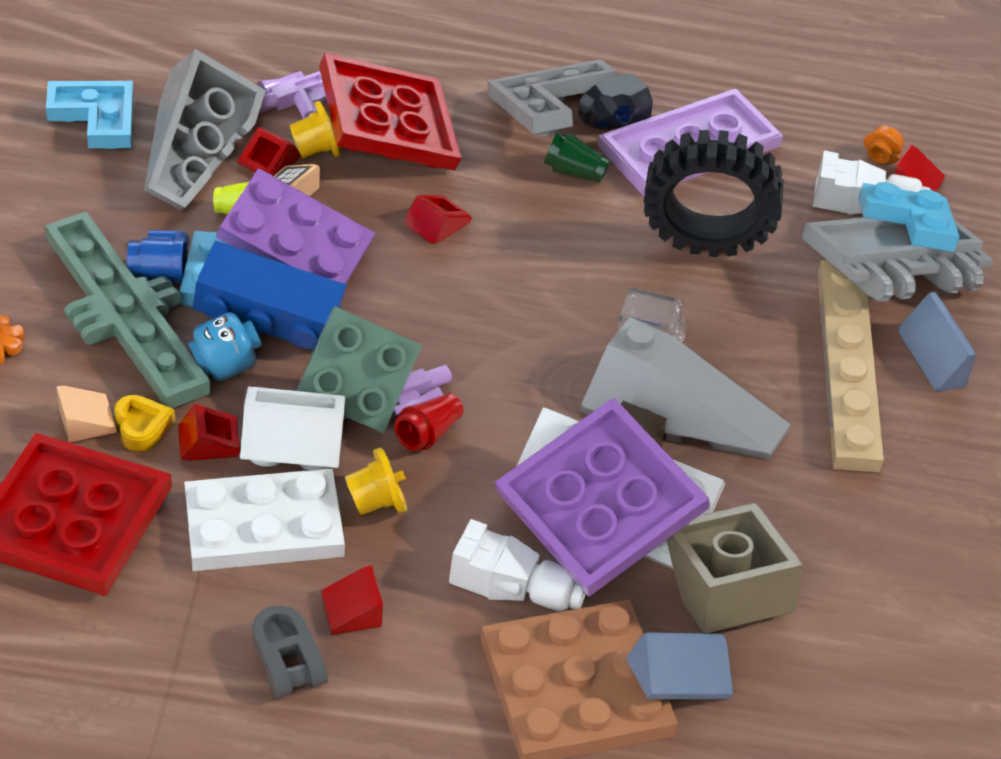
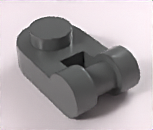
M271 606L262 610L255 617L252 625L254 647L267 674L268 683L275 699L291 695L293 692L292 688L308 684L313 688L328 682L323 659L304 618L298 611L287 606ZM296 656L299 657L302 664L286 668L283 660Z

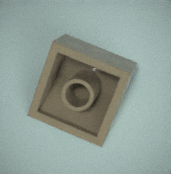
M757 503L700 515L666 540L681 601L704 634L796 611L803 564Z

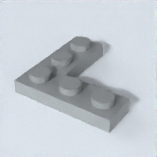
M599 59L488 80V96L532 134L551 136L558 133V129L573 126L572 110L562 103L566 96L584 95L595 84L616 76L617 70Z

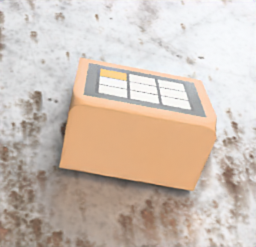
M316 164L288 165L278 171L274 177L311 196L319 189L320 167Z

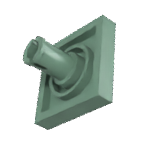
M333 306L296 391L345 396V417L384 433L422 345Z

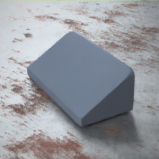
M931 292L902 322L898 330L899 334L935 391L942 392L966 387L976 353L936 292Z
M648 632L641 636L626 657L647 699H730L733 695L728 647L723 634Z

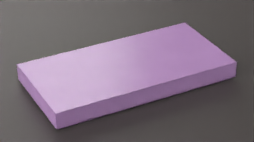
M735 88L599 135L598 147L644 196L647 171L650 162H653L654 154L659 149L664 152L665 143L672 139L680 146V137L683 134L690 132L693 140L696 142L698 141L699 130H709L710 140H718L719 130L729 131L728 141L733 143L738 134H742L748 137L747 149L757 141L764 146L763 153L781 147L783 135ZM709 172L698 173V174H693V175L687 176V177H685L683 180H681L679 183L684 182V181H687V180L692 179V178H695V177H698V176H700V175L709 173Z

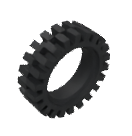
M699 130L698 141L696 142L693 140L690 132L681 135L680 146L673 139L665 143L664 152L659 149L654 154L653 162H650L647 171L643 203L645 217H649L650 227L652 230L659 228L658 236L663 241H667L674 236L672 246L681 250L686 243H690V254L696 255L700 254L701 247L709 248V256L718 257L719 248H725L729 257L737 255L738 244H740L745 252L754 249L755 240L762 245L768 240V232L774 234L782 215L784 179H782L780 165L775 166L776 158L773 154L769 152L763 155L764 146L757 141L747 149L748 137L742 134H738L734 143L729 142V131L719 130L718 140H710L709 130ZM705 172L723 173L743 181L751 189L754 199L748 207L735 214L723 216L704 215L684 207L676 198L673 189L681 180L693 174Z

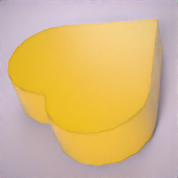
M128 395L122 397L114 406L115 423L121 431V442L130 451L144 452L152 449L175 422V409L143 396Z

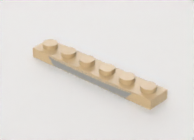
M820 260L818 284L833 469L881 473L884 456L868 295L829 261Z

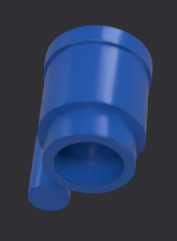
M149 230L148 238H143L142 241H129L127 268L134 277H147L150 281L166 276L171 282L182 283L187 263L188 234L184 231Z

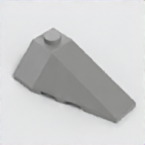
M194 49L173 66L159 102L144 191L180 211L185 209L212 177V173L231 154L236 144L255 125L266 90L197 49Z
M632 317L628 318L608 343L580 407V412L589 415L614 397L620 404L624 400L667 418L664 432L666 433L665 440L681 443L683 436L708 441L712 449L766 460L772 457L789 432L791 425L672 335Z

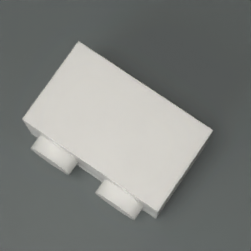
M248 386L244 404L240 459L251 460L256 465L266 467L276 466L279 463L299 464L300 467L306 470L328 469V467L338 468L345 396Z

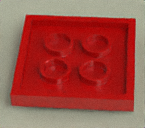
M324 53L319 69L337 146L344 147L350 151H363L382 155L392 160L401 159L420 163L430 168L439 167L453 171L456 170L462 157L438 78Z
M35 433L0 484V563L107 596L171 490V474Z

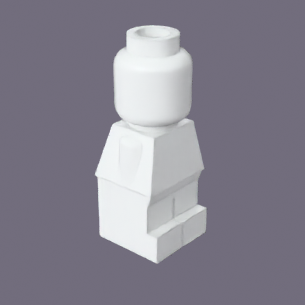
M824 151L815 181L812 207L847 213L848 215L860 214L862 210L858 197L862 183L876 185L878 182H888L902 190L913 192L931 189L922 186L921 181L917 178L892 174L886 179V171L860 159L859 161L839 159V153Z
M473 519L469 521L452 555L449 583L485 596L488 600L524 601L527 593H529L532 602L557 612L567 611L568 608L573 610L581 608L586 595L561 564L551 560H544L541 564H538L540 554L512 535L510 537L502 536L489 531L486 524Z

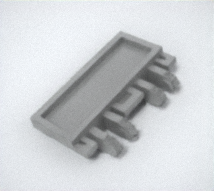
M866 217L806 223L802 239L854 282L868 296L877 300V302L889 301L892 295H896V298L899 299L911 298L914 292H916V281L912 277L915 275H923L940 290L943 289V292H946V294L958 293L961 287L968 291L979 290L982 284H984V273L982 272L983 269L980 268L991 267L993 259L981 250L984 242L955 219L954 221L960 236L955 252L911 245L905 224Z

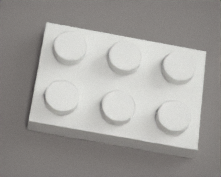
M333 468L184 482L193 571L345 557V542Z

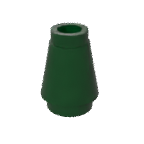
M558 132L551 142L544 163L553 167V172L601 183L610 160L603 157V155L571 133H568L566 136Z

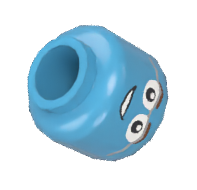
M231 312L222 314L195 327L193 331L194 340L188 343L195 361L205 375L210 374L214 380L219 382L254 367L256 364L254 349L262 346L251 320L241 323L238 316Z

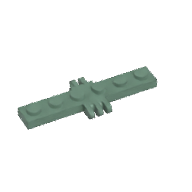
M86 211L45 225L46 239L87 296L69 303L64 309L65 315L72 321V325L80 333L85 344L92 345L115 336L165 406L175 408L210 394V380L164 319L169 312V308L179 304L182 298L178 290L173 287L169 278L161 276L150 281L147 277L135 279Z

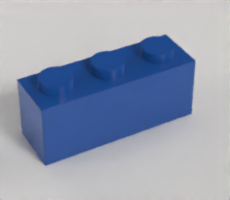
M214 241L196 281L192 309L202 312L211 318H216L228 312L234 313L238 316L241 323L251 320L256 332L259 334H268L292 342L300 348L314 350L332 307L336 306L341 309L347 284Z

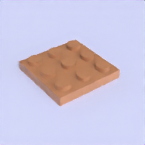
M630 599L481 627L480 639L519 759H564L676 737L678 722L669 699H647L626 660L627 655L643 635Z

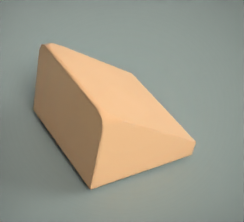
M56 386L59 411L69 443L117 433L106 394L69 386Z

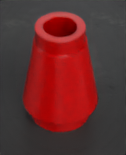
M446 393L442 396L405 407L401 410L399 417L395 421V434L399 442L408 450H429L462 417L464 412L463 405L456 395Z

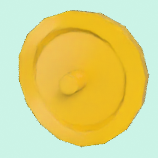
M320 101L313 103L316 112L289 125L303 159L331 150L334 158L342 156V147L336 144L331 119Z
M381 447L373 450L375 461L368 463L367 467L345 476L361 516L393 505L398 514L407 511L404 495L398 485V482L406 479L403 470L393 474L389 459Z

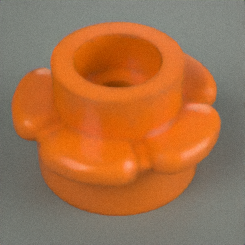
M883 125L877 127L872 134L868 133L865 136L864 146L868 148V156L874 162L894 164L901 158L900 154L903 151L904 139L899 131L893 127Z

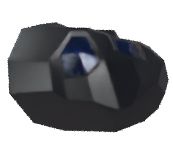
M621 74L595 84L584 93L579 102L578 115L590 127H606L607 129L625 127L650 118L653 100L648 86L634 74Z

